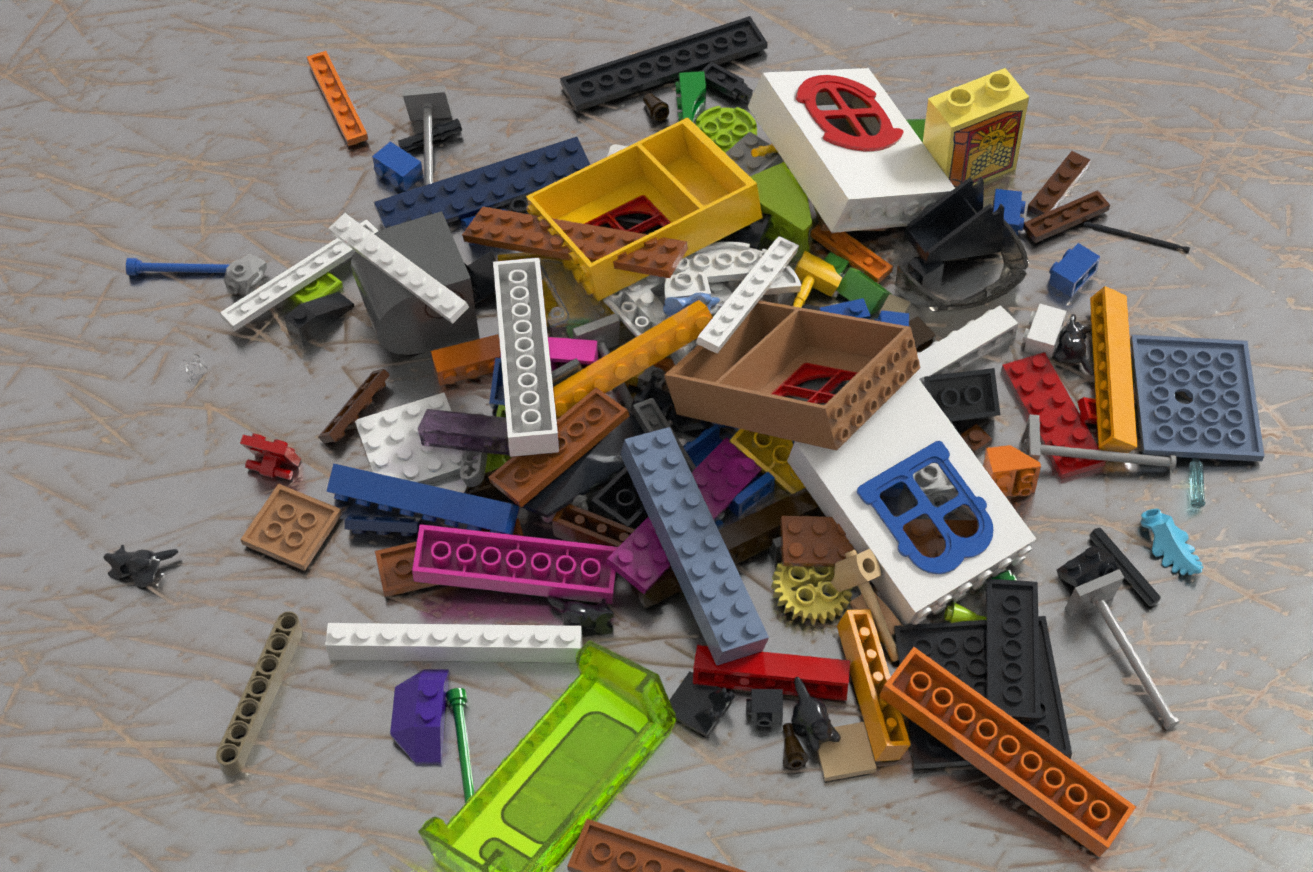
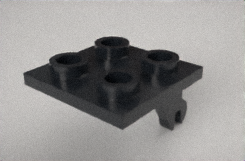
M689 671L662 712L707 737L735 695L732 691L730 693L727 692L725 687L721 689L718 686L693 684V673Z

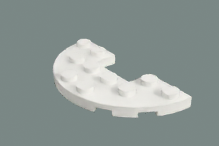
M741 242L712 243L681 259L671 278H666L664 301L666 298H684L699 292L707 293L711 296L709 283L744 280L767 250L763 248L760 251L750 248V244ZM789 265L784 268L764 295L801 291L799 278Z

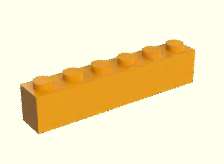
M870 609L847 610L837 624V629L846 660H850V674L875 761L900 760L911 744L901 712L879 697L884 685L890 678V674Z

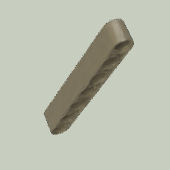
M287 611L278 616L216 751L217 762L221 771L227 776L237 775L244 768L302 638L303 630L299 618L294 612ZM274 668L273 671L266 672L267 670ZM261 690H265V691H264L263 693H261V694H256L257 692H259V691H261ZM255 712L252 716L246 717L247 714ZM239 735H245L241 739H236ZM235 757L231 762H225L228 758Z

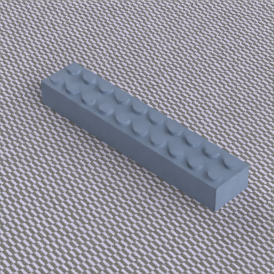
M670 427L625 439L620 455L716 665L762 652L769 636Z

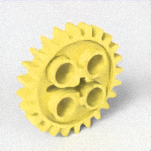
M782 562L777 564L776 572H774L772 577L774 581L771 585V588L775 589L773 598H779L777 606H786L784 614L790 611L793 612V620L797 616H801L803 624L808 618L812 625L815 624L816 619H819L823 625L826 618L834 621L836 615L841 616L843 610L847 609L852 597V588L841 592L834 588L830 581L834 578L835 567L782 566ZM816 571L822 572L824 575H820ZM792 576H797V577H799L801 580H797V579L793 578ZM823 593H828V594H830L832 597H828V596L824 595ZM800 598H806L808 601H802Z

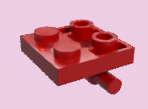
M252 433V436L244 434L242 436L240 444L255 456L263 458L262 463L248 459L245 468L258 471L260 475L275 478L277 476L291 480L293 471L280 468V465L284 463L296 467L299 466L301 458L295 453V449L288 447V443L278 439H274V442L266 441V437Z

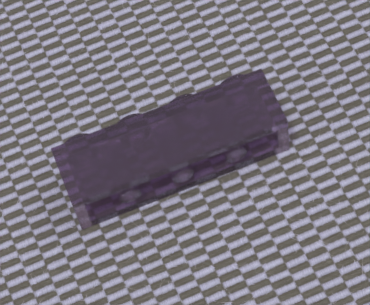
M427 409L417 428L422 446L510 456L506 417Z

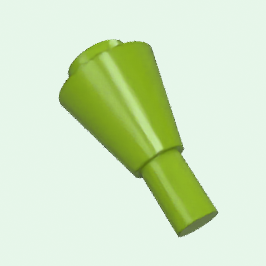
M952 602L951 606H947L944 613V620L951 623L986 620V617L976 615L973 611L955 602Z

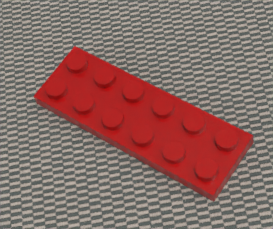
M1045 352L1002 365L1001 371L1026 417L1029 418L1030 414L1039 415L1040 442L1042 445L1100 450L1085 422L1082 421L1081 415ZM1048 455L1061 480L1104 467L1106 463L1104 460Z

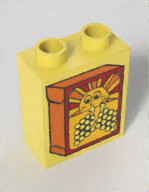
M1006 68L928 98L923 144L955 188L968 178H972L974 181L973 185H975L979 178L986 182L1016 170L1029 96Z

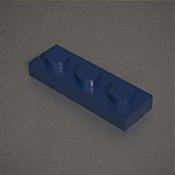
M350 514L344 521V529L352 530V533L356 534L376 531V534L379 535L400 532L402 536H412L418 533L420 524L422 525V518Z

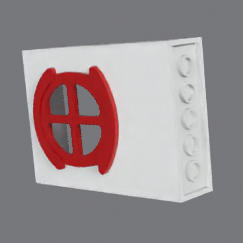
M869 68L762 73L748 108L831 233L907 226L908 223L955 189ZM847 104H851L854 109L849 108ZM836 105L839 110H820L817 106ZM845 118L857 136L840 131L826 119ZM856 118L863 120L873 136L866 133Z

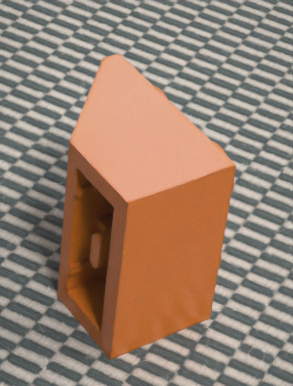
M1011 445L986 448L983 467L1005 497L1015 495L1027 496L1035 493L1041 469L1039 461Z

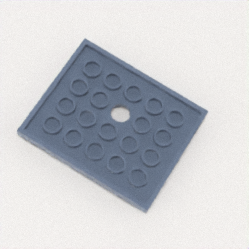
M1131 335L1130 347L1142 455L1167 457L1175 455L1176 457L1263 461L1265 455L1248 341ZM1183 391L1189 398H1192V402L1182 404L1175 399V394Z

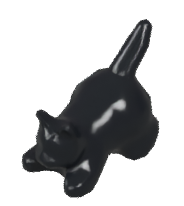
M1071 314L1066 326L1062 328L1060 333L1061 342L1058 343L1053 357L1059 363L1075 364L1080 362L1087 373L1094 375V369L1086 356V344L1084 341L1087 338L1086 334L1091 332L1092 329L1076 322L1075 314Z
M121 545L119 550L113 554L106 553L103 558L112 567L108 572L111 578L121 579L130 575L135 585L146 587L154 582L160 561L172 558L178 554V550L171 549L154 553L150 550L141 549L135 552H126L124 545Z
M553 596L547 598L552 606L562 610L563 626H581L582 634L586 629H592L600 634L613 632V626L608 621L613 618L614 612L610 610L604 598L598 605L594 606L575 601L567 603Z
M795 677L794 683L799 696V702L794 706L791 718L794 730L797 733L806 732L809 747L813 751L819 750L821 744L826 741L839 742L841 736L832 726L827 708L822 700L811 697L799 677Z

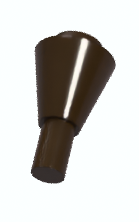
M785 723L782 726L785 736L783 765L791 769H799L807 763L808 755L795 736L792 723Z

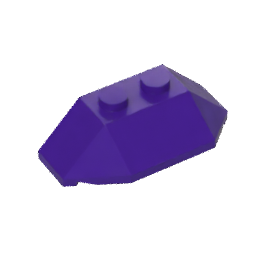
M423 669L395 687L390 735L415 764H442L449 669Z

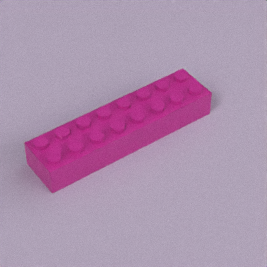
M420 524L412 573L414 582L544 597L553 596L555 598L600 603L604 598L606 604H612L616 571L606 564V561L618 547Z

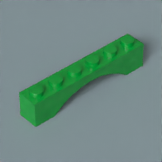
M704 71L679 73V82H675L676 95L680 94V97H677V110H681V113H678V122L687 117L693 122L699 108L706 102Z

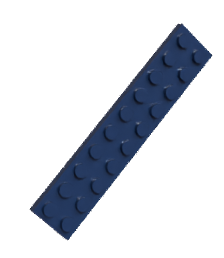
M574 137L375 201L374 207L384 229L441 211L446 222L450 223L477 214L482 206L496 208L511 203L517 198L524 199L526 196L591 164L578 137Z

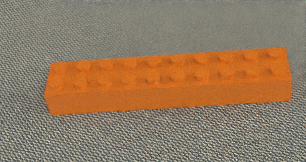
M915 647L912 648L895 670L879 695L880 698L1098 857L1109 848L1136 808L1131 802Z

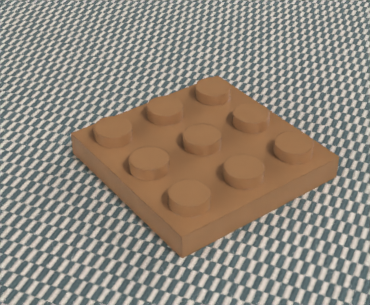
M278 484L240 540L244 546L305 571L341 517L342 512L338 507Z

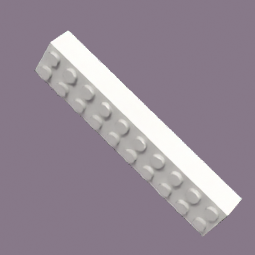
M539 258L493 262L510 457L559 452Z

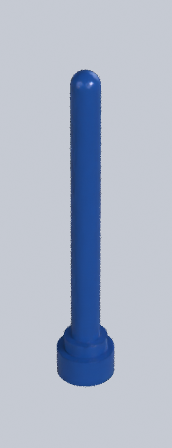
M127 258L126 274L128 276H137L142 274V271L225 273L226 268L230 264L142 263V260L137 258Z

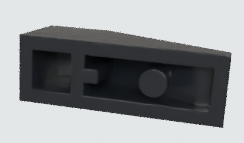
M340 292L301 303L284 316L288 333L300 344L305 345L354 307V303Z

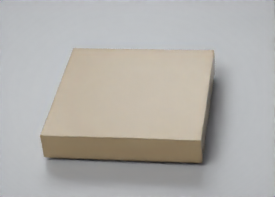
M864 722L834 727L840 734L841 740L839 742L826 741L817 750L825 782L876 772L877 768Z

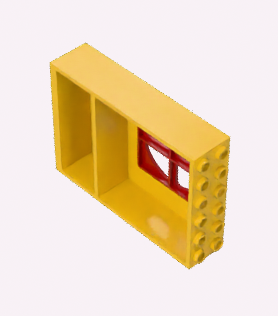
M688 117L526 196L528 214L540 216L536 218L539 221L545 219L551 226L547 231L551 235L557 234L564 239L562 247L567 245L572 251L568 254L572 257L573 261L571 259L570 261L561 259L567 271L571 270L575 280L578 283L581 282L587 294H592L597 301L649 276L647 274L614 269L613 261L618 259L617 255L624 252L628 255L644 247V242L655 237L657 240L664 237L687 241L688 250L683 256L685 258L762 218L757 183ZM633 213L652 216V218L628 230H625L615 219L618 216ZM553 219L594 226L609 224L612 229L642 233L657 225H661L662 228L591 263Z

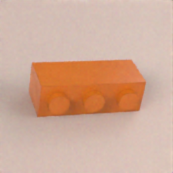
M496 334L431 351L439 385L454 384L458 381L474 379L481 375L493 373L495 357L500 358V338Z

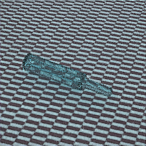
M1192 458L1189 467L1191 506L1201 508L1206 504L1203 463L1199 462V458Z

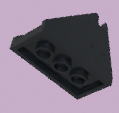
M972 178L966 179L908 223L904 235L925 264L999 253L1003 247L1004 206L1000 204L994 212V207L991 204L983 208L984 180L982 178H979L975 185H973L974 181Z

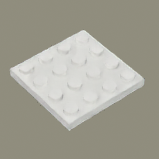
M444 392L355 421L372 472L426 485L460 474L464 442Z

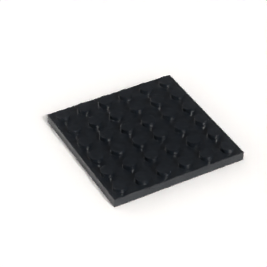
M1038 616L1041 719L1039 723H1019L1071 759L1072 750L1046 616ZM986 620L894 626L899 665L912 648L915 647L986 698ZM906 717L914 769L972 765Z

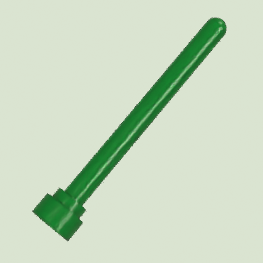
M454 688L446 692L447 704L454 713L465 805L473 807L475 805V794L463 709L468 701L467 693L463 688Z

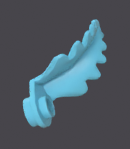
M1150 509L1141 514V525L1152 530L1154 534L1152 553L1155 556H1164L1162 565L1167 567L1173 564L1171 571L1176 573L1180 570L1181 575L1186 573L1188 575L1202 573L1204 568L1201 566L1202 562L1198 561L1199 557L1197 555L1191 554L1195 551V548L1185 543L1189 539L1188 534L1174 524L1172 517L1161 513L1160 509Z

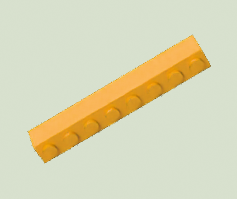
M1104 286L1090 297L1099 449L1103 451L1130 453L1137 448L1127 296Z
M697 300L554 386L556 420L596 387L603 393H607L697 339L713 318L708 307L700 300Z

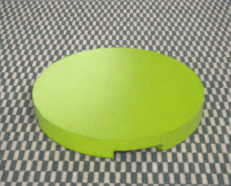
M721 106L709 108L697 117L695 123L725 153L749 132L757 136L755 119L750 113L739 107L735 109L721 108Z

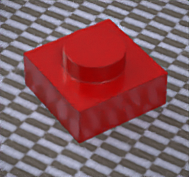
M1083 397L1078 400L1077 403L1082 421L1097 424L1096 399Z

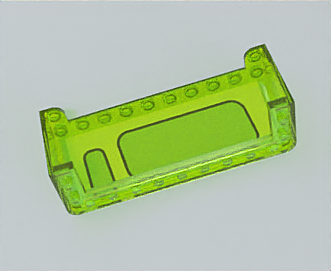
M588 640L576 654V666L580 675L569 684L564 693L551 705L541 719L535 723L525 737L519 741L510 754L502 760L494 772L485 779L479 789L468 798L467 802L450 819L447 825L439 817H432L423 824L418 833L430 853L454 872H552L578 841L586 819L595 821L674 727L676 715L659 674Z

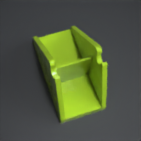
M782 162L750 177L757 183L761 212L770 214L772 217L765 237L774 242L780 236L799 245L795 256L800 259L804 251L809 252L808 234L809 228L812 226L809 202L806 193L790 169L787 168L786 163Z

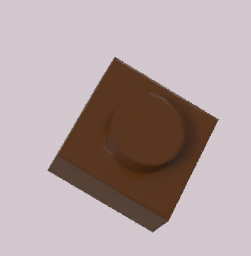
M977 424L960 435L975 456L990 446L993 440Z

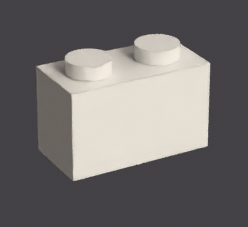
M1039 304L1037 312L1032 311L1029 320V325H1032L1031 328H1026L1022 342H1026L1024 352L1034 355L1045 352L1048 359H1051L1064 324L1066 311Z

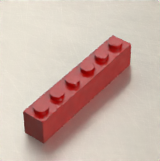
M697 645L693 667V684L751 691V689H783V694L798 696L794 679L799 677L811 697L847 701L850 660L762 651L716 665L708 646Z

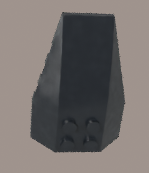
M628 412L629 417L535 495L522 508L548 518L573 502L572 498L577 495L584 496L590 492V487L596 483L603 484L609 480V475L614 472L619 473L625 467L620 455L624 440L645 434L638 421ZM508 498V502L517 505L510 498Z

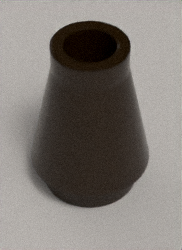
M648 93L643 97V103L646 105L653 120L663 121L668 117L669 106L666 102L655 97L652 93Z

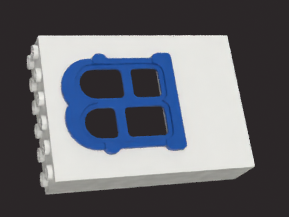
M915 374L837 451L795 441L787 460L825 516L833 517L835 522L840 524L846 533L845 536L856 552L861 553L870 549L876 556L880 565L881 576L871 581L902 625L922 624L927 619L925 616L932 612L934 615L940 613L951 600L955 603L967 595L966 591L973 588L975 591L986 584L987 578L991 576L996 577L998 574L1005 572L1006 567L1010 564L1017 566L1026 559L1025 555L1032 551L1031 546L1036 540L1030 529ZM931 463L939 465L958 492V496L940 507L932 505L913 478L914 473ZM903 482L917 500L918 505L895 517L881 500L880 494L897 483ZM962 505H967L978 520L979 528L977 533L968 538L955 535L943 519L945 515ZM923 514L931 519L945 540L944 552L935 558L922 555L903 530L905 524Z

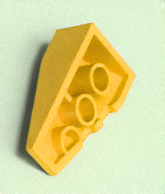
M739 429L730 439V443L734 444L738 450L748 458L753 459L762 468V474L769 472L775 477L774 483L788 494L792 495L806 488L787 462L794 445L791 440Z

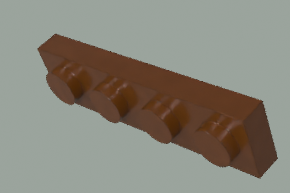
M1071 151L1028 204L1027 211L1040 216L1054 210L1090 166L1091 160Z
M1097 190L1024 222L1023 229L1033 242L1037 243L1109 211L1110 204Z
M385 369L373 371L318 438L324 444L339 441L345 435L344 430L347 426L352 425L359 418L357 414L371 404L373 400L371 397L385 387V381L390 374Z

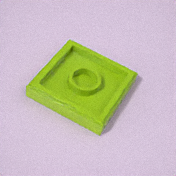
M327 272L289 297L300 305L301 303L336 293L343 287L342 281L330 272Z

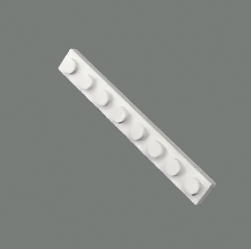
M346 213L328 228L334 236L452 324L469 308L467 302Z
M367 219L360 223L373 234L378 232ZM337 238L221 311V318L236 331L352 257L355 251Z
M778 236L699 334L696 344L718 354L795 256L799 245Z

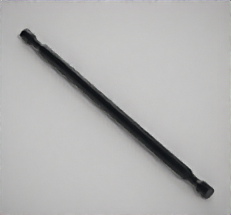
M1088 221L1084 222L1085 226H1092L1097 229L1176 249H1183L1188 252L1190 250V247L1187 246L1184 247L1179 244L1099 224H1092Z

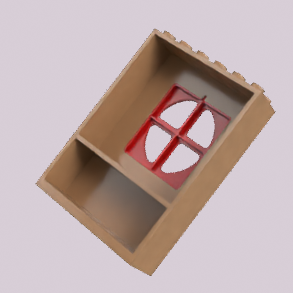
M759 300L718 354L698 345L665 374V378L678 415L837 451L921 367L915 347V340L909 326ZM832 377L818 391L796 387V385L808 380ZM849 380L836 395L830 394L841 382ZM790 395V396L805 398V399H809V400L806 402V401L796 400V399H792V398H787V397H785V396Z

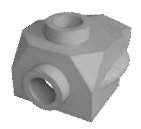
M247 254L243 258L235 260L226 268L224 276L226 287L234 294L240 293L243 296H247L261 284L267 263L252 254Z

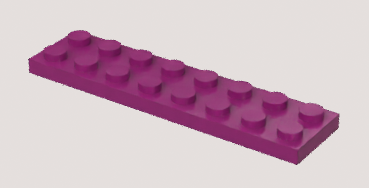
M727 437L692 472L714 521L732 503L733 499L762 471V468L753 459L748 458L738 450L734 444L729 442L730 439ZM649 516L606 561V564L643 594L671 567Z

